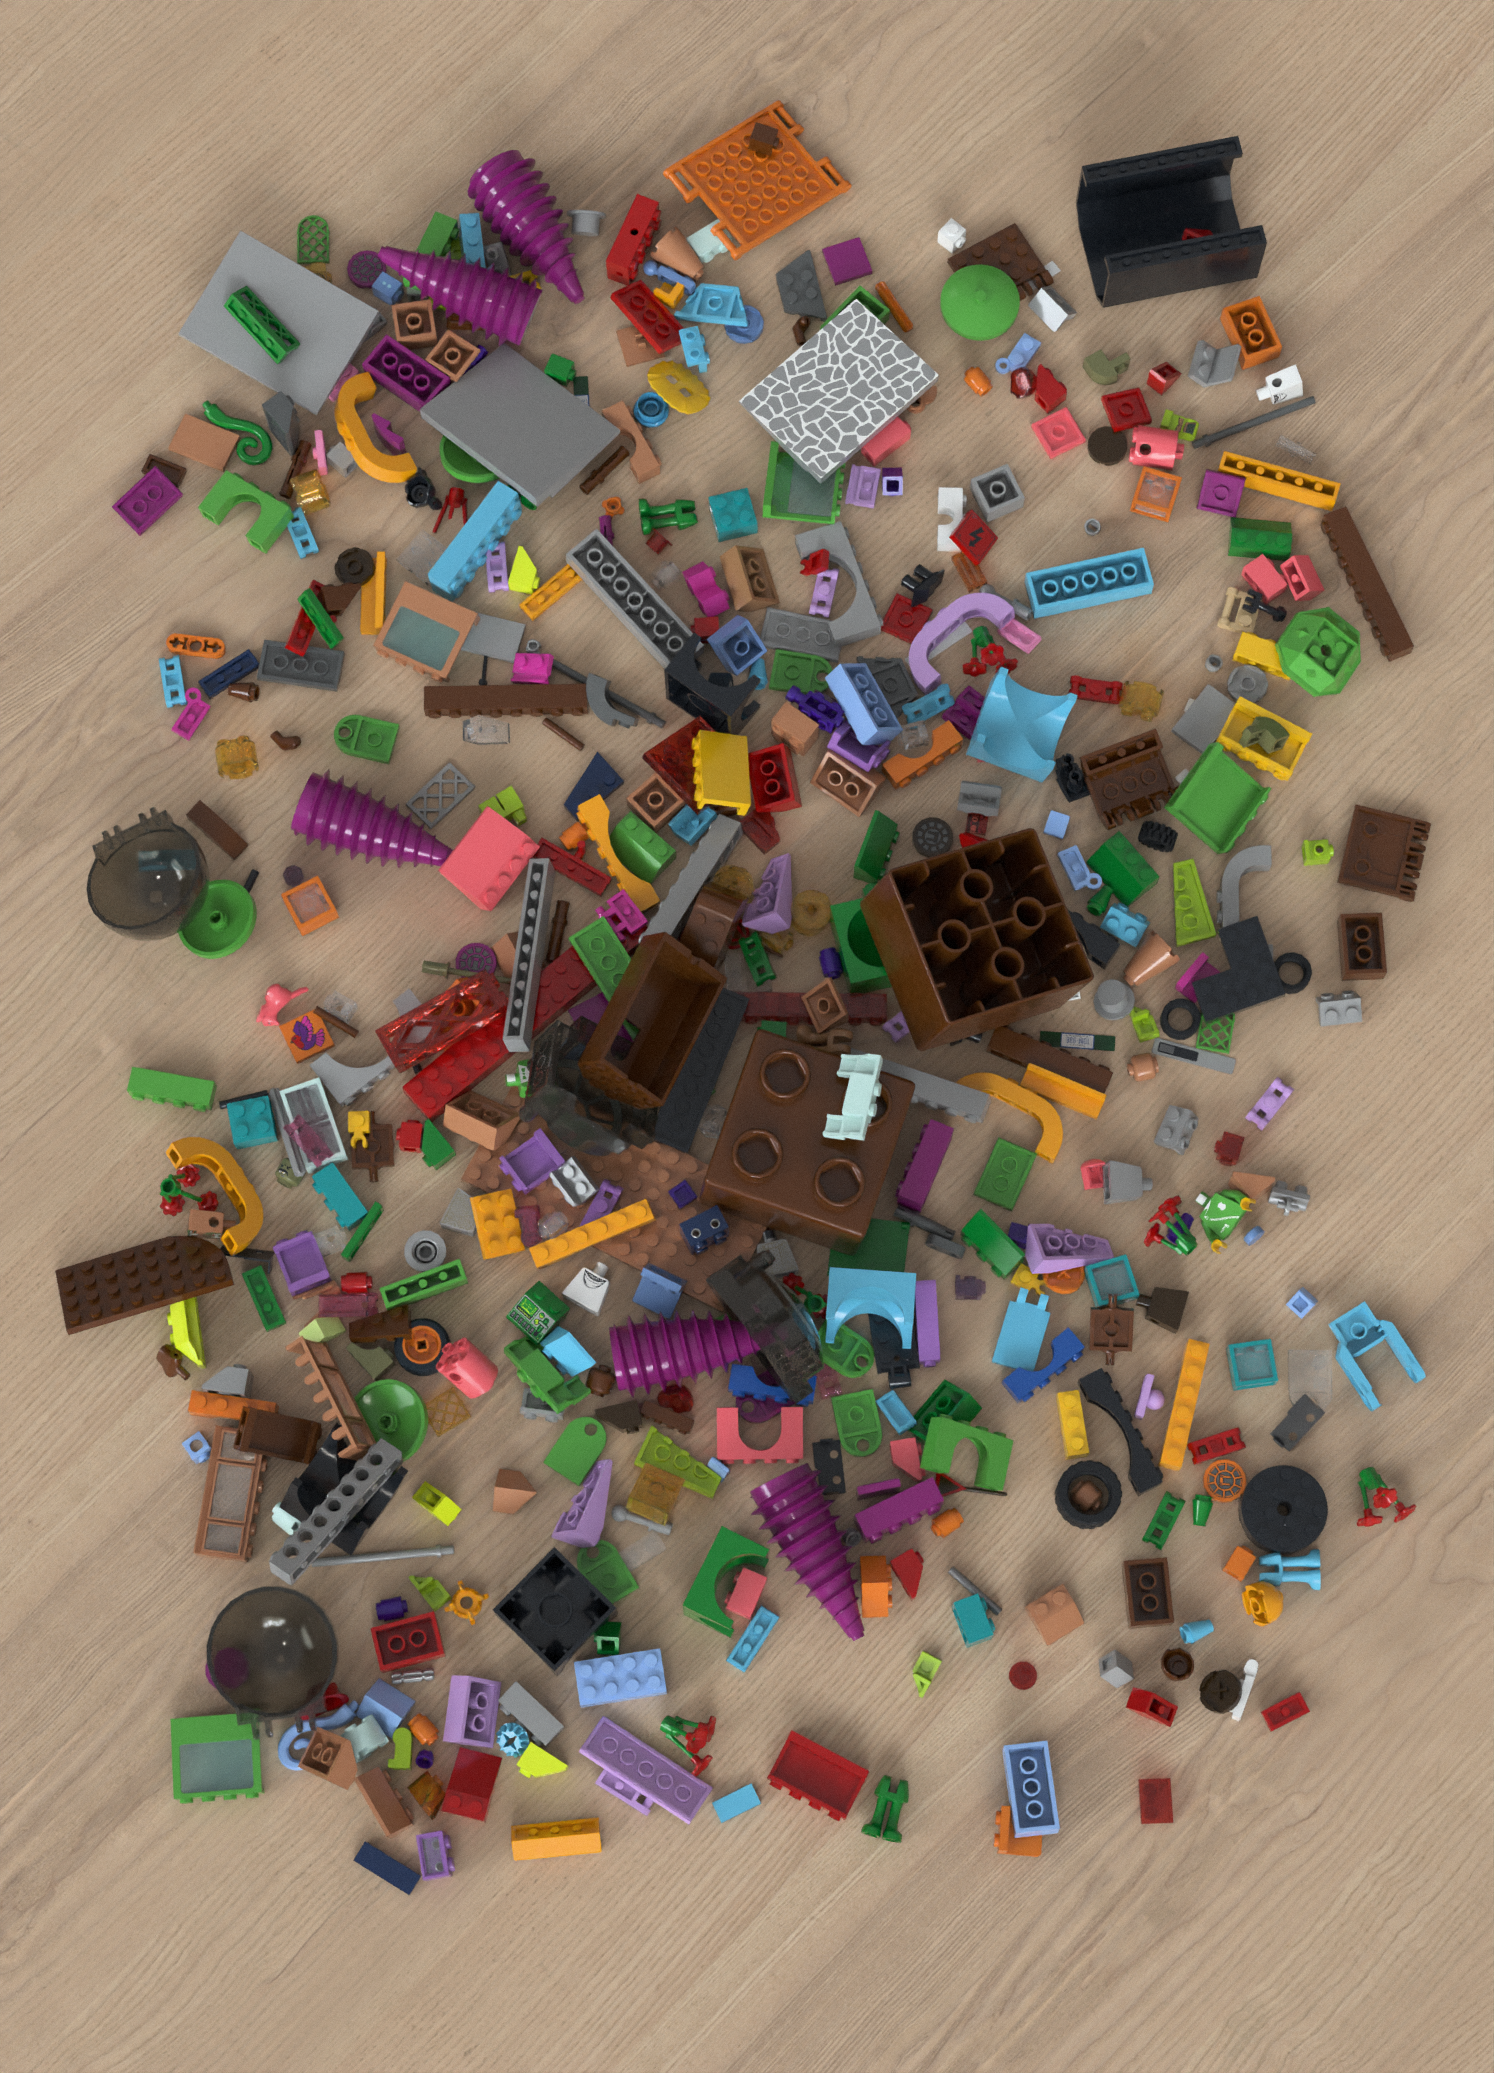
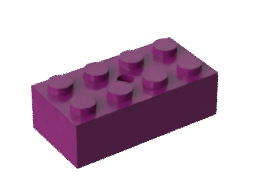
M387 334L362 363L364 373L369 372L372 380L419 412L424 405L451 385L450 378Z
M930 1119L929 1124L924 1123L919 1138L921 1143L916 1142L911 1159H913V1162L908 1161L903 1176L905 1180H900L896 1189L895 1197L898 1198L897 1204L900 1203L902 1206L915 1212L922 1211L952 1140L954 1128Z
M933 1477L855 1514L854 1522L864 1543L870 1541L871 1544L882 1540L883 1535L888 1532L890 1535L902 1530V1525L906 1523L913 1525L921 1521L922 1516L927 1513L929 1516L941 1511L940 1508H942L944 1499Z

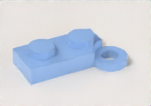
M1024 333L1008 356V359L1000 358L996 361V371L1001 374L1011 371L1021 376L1040 348L1041 342ZM1005 363L1007 367L1002 369L999 365Z
M1077 845L1058 852L1057 856L1074 891L1086 886L1091 890L1100 888L1102 878L1097 873L1090 874ZM1095 878L1098 883L1092 885L1090 879Z

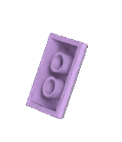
M452 1675L443 1737L444 1742L493 1748L501 1682L473 1676Z

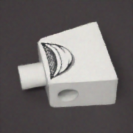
M1296 364L1265 378L1266 386L1256 389L1259 401L1270 397L1272 404L1282 403L1303 396L1302 380Z
M600 1262L596 1264L593 1271L583 1267L563 1291V1298L598 1317L610 1287V1281L604 1278L609 1268Z

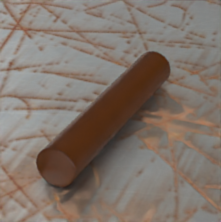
M545 718L542 724L576 749L581 751L584 748L585 744L550 719Z
M319 1006L313 1011L314 1014L354 1038L357 1036L358 1030Z

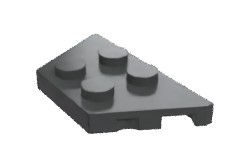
M807 250L776 273V281L784 313L798 314L801 317L811 316L825 322L827 315L811 252Z
M858 656L857 662L867 664L894 715L898 719L903 713L902 706L912 703L918 695L902 659H885L884 657L872 659Z

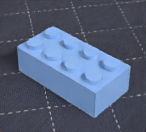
M866 663L839 664L825 677L829 689L836 697L838 704L847 717L848 723L852 726L858 741L862 745L884 744L887 740L892 741L903 731Z
M660 1648L574 1662L581 1708L667 1694Z
M1039 1741L1004 1745L1002 1754L1009 1804L1011 1806L1014 1838L1058 1833L1060 1825L1048 1742Z

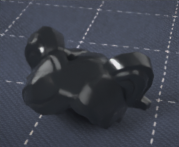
M418 467V472L408 479L405 485L407 502L415 508L428 505L432 510L441 509L442 502L439 498L435 497L436 489L432 480L427 476L425 470Z

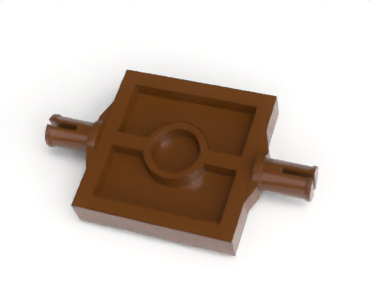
M371 1111L370 1133H364L368 1141L367 1148L362 1146V1140L356 1142V1148L351 1146L352 1169H367L370 1175L369 1181L378 1182V1169L395 1167L392 1124L381 1125L375 1123V1111Z
M1108 1294V1306L1091 1307L1089 1350L1106 1353L1105 1364L1108 1366L1109 1363L1111 1366L1114 1365L1115 1353L1121 1351L1132 1352L1134 1309L1118 1307L1117 1294H1113V1296Z

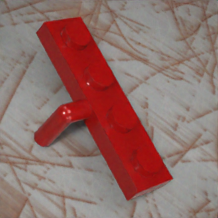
M313 579L309 588L317 597V594L325 585ZM302 606L284 648L303 657L316 627ZM331 615L330 618L335 624L337 618Z
M540 839L537 844L540 848L533 858H549L555 871L602 897L612 878L581 860L586 853L585 841H578V850L573 856L548 840Z

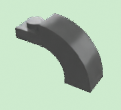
M589 673L586 682V694L589 705L595 715L601 721L615 727L617 720H619V725L628 729L630 726L636 727L639 719L617 710L611 704L609 699L611 681Z

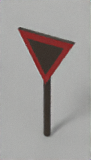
M936 1473L935 1483L942 1497L960 1491L1007 1496L1006 1492L963 1487L944 1473Z

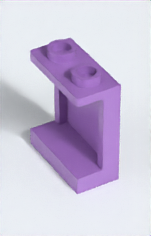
M846 720L834 731L827 748L869 772L873 767L877 768L881 761L888 757L891 751L888 749L891 742L887 740L881 747L878 745H862L858 741L852 726Z
M541 1128L535 1131L534 1136L507 1156L504 1157L502 1155L499 1158L501 1162L499 1165L500 1169L505 1175L510 1174L513 1178L512 1185L518 1192L522 1190L525 1195L550 1178L549 1173L551 1171L557 1170L565 1163V1160Z
M301 1231L296 1234L295 1238L279 1240L272 1247L292 1297L332 1281L312 1231Z

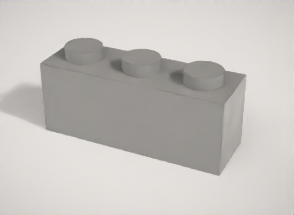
M517 1681L498 1700L502 1704L499 1708L507 1716L512 1714L517 1719L516 1724H519L525 1730L528 1729L533 1734L531 1739L538 1746L544 1744L547 1747L564 1729V1726Z

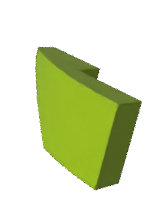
M1134 1006L1129 1015L1139 1042L1159 1037L1160 1033L1153 1016L1150 1015V1010H1142Z
M412 1575L408 1577L434 1611H437L452 1599L441 1583L433 1577L422 1578Z
M924 1650L912 1670L919 1697L923 1698L942 1660Z

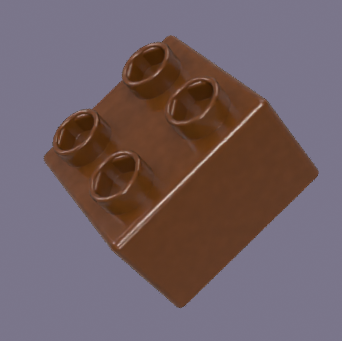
M1033 828L1024 829L893 868L860 902L861 910L918 1051H926L1058 1009L1094 978V973L1037 832Z
M764 1029L757 1030L701 1188L699 1202L711 1208L718 1205L720 1211L849 1256L855 1255L867 1233L915 1091L914 1082L881 1070L878 1079L882 1085L881 1094L876 1097L875 1117L872 1116L871 1123H868L865 1140L850 1138L840 1140L824 1137L823 1131H825L827 1114L843 1115L842 1108L849 1078L838 1077L837 1075L842 1059L841 1056Z

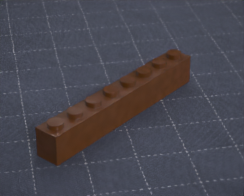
M1345 506L1325 514L1320 524L1322 532L1327 534L1330 548L1338 556L1339 567L1344 569L1346 581L1355 591V600L1358 604H1361L1363 616L1372 626V635L1375 639H1378L1382 655L1386 656L1390 662L1410 654L1414 648L1412 640L1347 507Z
M586 684L424 686L425 716L433 719L440 718L441 716L480 718L482 715H490L491 717L498 718L502 717V715L541 717L543 714H551L552 716L559 717L563 716V714H572L573 716L588 714Z

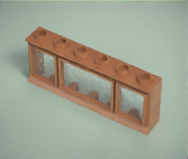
M303 1336L299 1337L285 1348L287 1351L302 1354L295 1361L297 1366L304 1367L311 1363L314 1372L306 1376L304 1382L305 1384L313 1385L320 1381L323 1390L317 1393L313 1400L316 1403H322L329 1399L333 1408L325 1412L322 1418L324 1421L331 1422L338 1417L342 1426L332 1433V1438L340 1440L347 1435L351 1443L350 1446L338 1453L339 1457L356 1461L363 1459L371 1445L376 1444V1441L327 1343L307 1340Z
M215 1425L193 1551L196 1556L247 1562L248 1557H252L253 1545L250 1543L251 1537L255 1536L257 1530V1523H254L255 1514L259 1515L261 1503L258 1502L259 1493H263L264 1481L261 1479L262 1473L267 1470L268 1460L265 1459L266 1455L243 1452L233 1448L238 1428Z

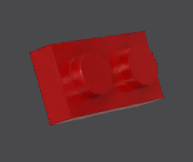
M1298 1692L1260 1713L1270 1732L1309 1713L1310 1710L1301 1693Z

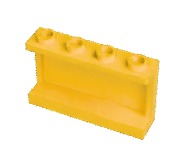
M1240 696L1235 702L1216 742L1224 746L1223 751H1231L1239 759L1254 763L1258 769L1273 773V776L1279 780L1288 781L1312 733ZM1255 717L1271 718L1281 724L1290 734L1282 749L1269 754L1258 743L1243 748L1239 741L1243 735V730L1253 723Z
M700 730L697 737H694L692 741V750H695L693 767H695L696 772L694 773L693 782L696 784L694 800L697 801V809H702L704 804L737 807V815L745 816L751 805L747 736Z

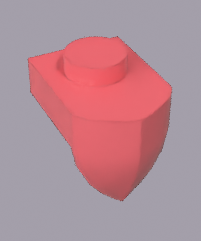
M1090 1159L1081 1165L1080 1169L1085 1190L1103 1188L1102 1166L1106 1165L1104 1161Z

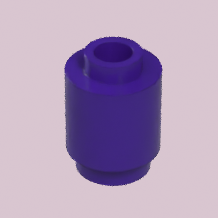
M826 948L820 951L819 961L823 976L831 977L832 980L841 977L840 974L844 970L836 948Z
M401 1596L380 1600V1603H376L378 1620H384V1622L405 1618V1613H408L407 1601L402 1600Z

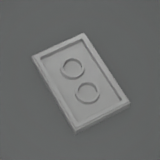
M478 613L480 620L477 626L473 624L461 650L514 663L515 654L519 651L526 625Z
M1208 684L1171 732L1202 754L1209 744L1217 740L1235 703Z

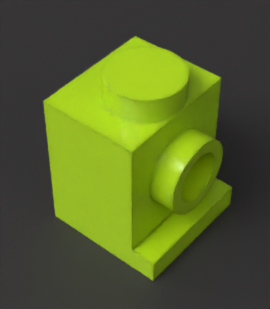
M1328 839L1304 840L1301 849L1304 866L1328 864L1331 859L1330 857L1334 856L1333 845H1329ZM1316 849H1322V852L1319 853Z

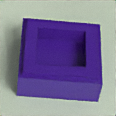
M686 1180L668 1191V1194L680 1210L697 1199V1195Z

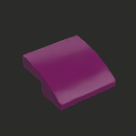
M373 413L372 420L375 433L381 443L395 456L405 454L404 439L393 433L391 422Z
M968 685L958 695L954 705L949 707L941 718L946 722L949 720L957 731L971 741L985 697Z

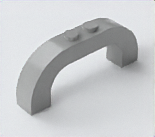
M1258 845L1246 848L1237 853L1227 864L1221 879L1220 891L1216 893V902L1220 903V910H1217V923H1220V928L1239 922V880L1243 875L1252 871L1270 870L1272 865L1271 845ZM1268 944L1273 958V944Z

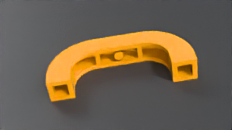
M369 372L351 377L341 387L334 408L337 429L345 440L347 450L351 452L358 466L368 475L384 482H407L417 471L410 453L390 456L378 451L373 446L354 406L357 403L371 400L374 397L376 386Z
M974 1073L955 1082L987 1093L1035 1118L1042 1129V1138L1035 1153L1042 1159L1052 1164L1054 1163L1062 1144V1123L1054 1107L1038 1096L1035 1090L1028 1087L1024 1089L1018 1085L1017 1081L1011 1078L1005 1079L992 1073Z
M187 1137L172 1142L166 1154L176 1170L190 1164H198L208 1168L215 1175L236 1208L240 1218L238 1225L225 1231L221 1241L231 1256L246 1249L261 1229L263 1207L254 1186L249 1183L244 1175L243 1169L224 1147L209 1139Z

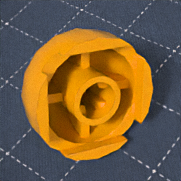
M1264 1581L1245 1586L1246 1591L1242 1592L1243 1605L1248 1615L1252 1613L1255 1618L1253 1622L1258 1626H1266L1277 1620L1283 1610V1595L1281 1591L1271 1583Z

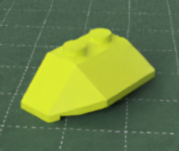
M197 1297L171 1304V1313H167L169 1326L172 1325L173 1333L170 1334L171 1345L175 1346L182 1355L200 1368H206Z

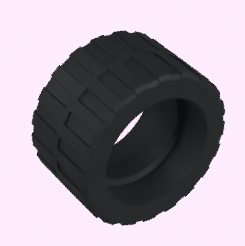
M1080 1461L1075 1465H1071L1062 1474L1055 1489V1504L1062 1518L1069 1522L1070 1525L1080 1529H1094L1109 1522L1121 1503L1122 1491L1118 1476L1110 1467L1098 1461ZM1090 1475L1100 1479L1105 1484L1108 1490V1502L1102 1511L1097 1514L1086 1515L1072 1507L1068 1498V1490L1070 1484L1076 1478Z

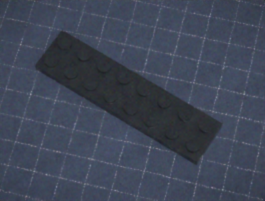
M725 988L722 989L664 1105L660 1107L648 1137L649 1139L686 1154L688 1153L750 998Z

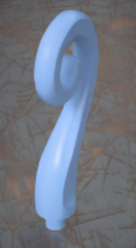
M353 1700L349 1705L344 1703L330 1716L303 1720L289 1727L282 1735L278 1744L280 1762L288 1769L295 1771L303 1770L298 1767L300 1760L294 1759L289 1753V1746L293 1739L301 1733L315 1731L317 1727L324 1730L343 1727L357 1716L355 1711L360 1705ZM307 1738L298 1739L294 1743V1748L296 1750L306 1749L310 1740Z

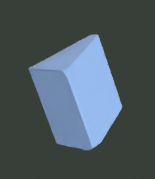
M1051 810L1043 833L1063 839L1070 816Z
M1302 1287L1286 1305L1302 1319L1315 1306L1318 1300Z
M712 1457L707 1464L709 1469L722 1478L721 1482L731 1472V1469L715 1457Z

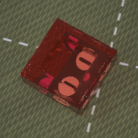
M973 812L968 813L965 832L985 836L989 816Z

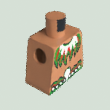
M190 1209L187 1236L201 1239H221L223 1232L236 1225V1220H223L224 1213ZM210 1224H216L217 1227H211Z

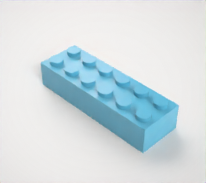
M497 481L429 571L428 577L434 592L451 602L461 596L464 586L467 582L470 583L473 580L477 569L485 564L487 559L485 554L487 551L491 550L493 552L496 549L501 537L509 532L513 521L518 520L521 516L522 507L516 491Z
M1144 548L1028 572L1025 575L1024 581L1030 606L1033 609L1034 619L1152 594L1154 586Z

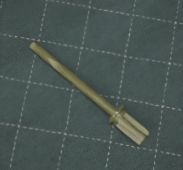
M424 960L422 964V973L445 976V979L448 978L449 974L511 984L512 979L450 968V962L444 964Z

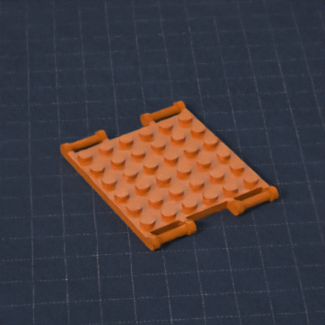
M780 100L674 163L663 172L664 177L670 179L683 195L686 203H690L695 197L700 196L716 215L720 222L714 225L710 232L720 239L730 251L731 257L735 261L740 259L746 252L839 194L847 192L852 186L833 167L831 160L827 156L816 162L795 137L799 136L804 131V128L794 121L783 108L784 105ZM775 113H778L791 129H788ZM756 122L778 129L779 145L777 150L773 149L771 156L748 149ZM822 169H826V171H827V172L832 176V178L837 182L838 186H836V185L833 183V181L828 177V175H827ZM679 171L693 189L689 191L675 173ZM724 229L731 233L741 245L737 248L723 232Z

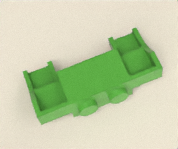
M526 1336L519 1340H514L504 1347V1354L517 1367L518 1378L523 1383L526 1382L530 1386L532 1394L536 1398L539 1397L543 1402L546 1401L557 1414L571 1404L576 1405L591 1394L590 1388H587L581 1382L578 1375L564 1383V1378L543 1355L542 1350L544 1348L540 1343L536 1345Z

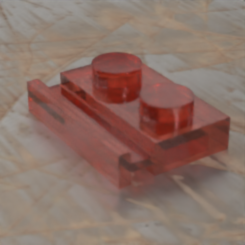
M1171 1778L1138 1779L1141 1824L1173 1823Z

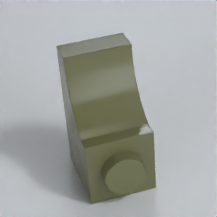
M353 1342L346 1347L348 1352L375 1381H378L395 1366L392 1360L395 1357L387 1348L383 1350L378 1346L376 1349L368 1350L358 1347Z

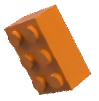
M1260 296L1222 309L1220 320L1231 345L1239 344L1241 346L1238 361L1242 370L1279 358L1282 345Z

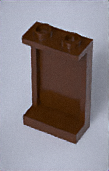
M243 1406L233 1448L243 1452H251L309 1465L317 1454V1442L322 1436L321 1423Z

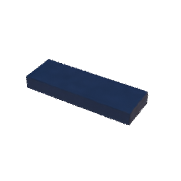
M250 649L199 680L198 683L208 698L212 699L226 690L230 683L234 684L257 670L259 662Z
M366 1841L353 1860L408 1895L412 1893L421 1878L419 1874Z

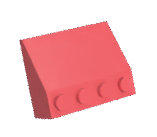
M487 806L438 871L480 909L492 911L528 864L529 859L534 856L540 847L524 832Z

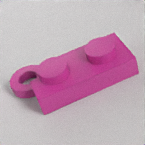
M189 688L186 691L185 699L188 704L171 730L190 741L211 708L210 705L200 700L201 692L197 688ZM194 692L197 694V698L191 699L189 694Z

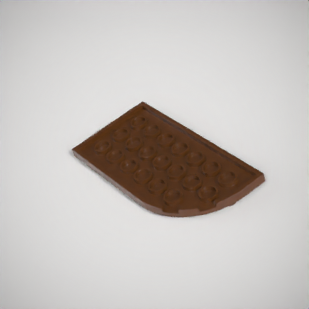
M167 1236L55 1270L68 1335L234 1285L231 1269L224 1253L213 1243L192 1236Z

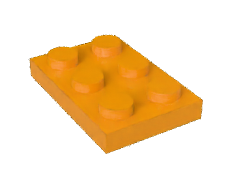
M511 1188L470 1198L483 1260L525 1250L521 1240V1229Z

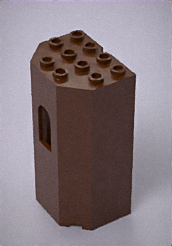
M667 932L643 936L578 1061L582 1076L589 1081L588 1083L591 1086L600 1088L605 1092V1096L610 1099L632 1105L640 1110L664 1105L728 979L702 958L693 956L690 949ZM624 1020L639 1029L627 1055L623 1060L619 1061L612 1056L611 1046Z

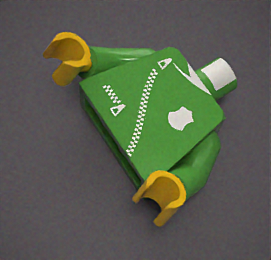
M1228 1189L1216 1192L1212 1198L1203 1191L1199 1194L1195 1202L1205 1208L1199 1217L1202 1219V1227L1211 1242V1249L1214 1252L1221 1254L1219 1251L1220 1246L1228 1247L1221 1239L1224 1241L1229 1238L1246 1211L1252 1212L1249 1204H1256L1255 1199L1248 1198L1239 1190Z

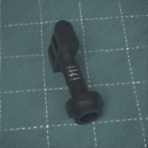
M1251 589L1248 590L1247 594L1254 598H1245V602L1251 604V606L1243 604V610L1254 614L1259 609L1272 615L1273 621H1284L1287 615L1284 607L1278 606L1274 608L1260 601L1263 594Z

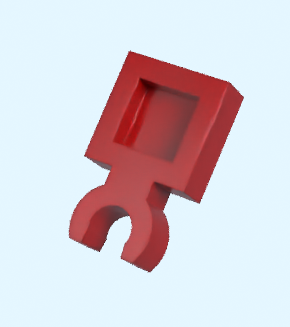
M823 548L810 554V560H801L800 564L804 565L805 568L800 571V574L804 576H809L810 574L817 575L828 570L829 551Z

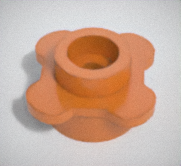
M617 496L602 502V507L606 510L605 515H609L612 518L617 514L622 515L625 511L624 507L621 506V499Z

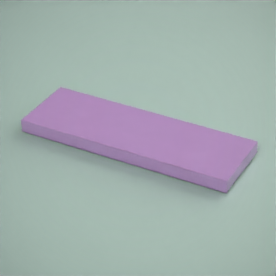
M602 1716L579 1750V1753L687 1824H690L713 1787L693 1776L690 1772L605 1716Z

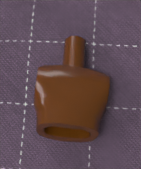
M165 1344L160 1348L156 1359L161 1364L166 1376L175 1377L178 1374L184 1380H187L191 1374L181 1366L183 1360L182 1353L169 1344Z

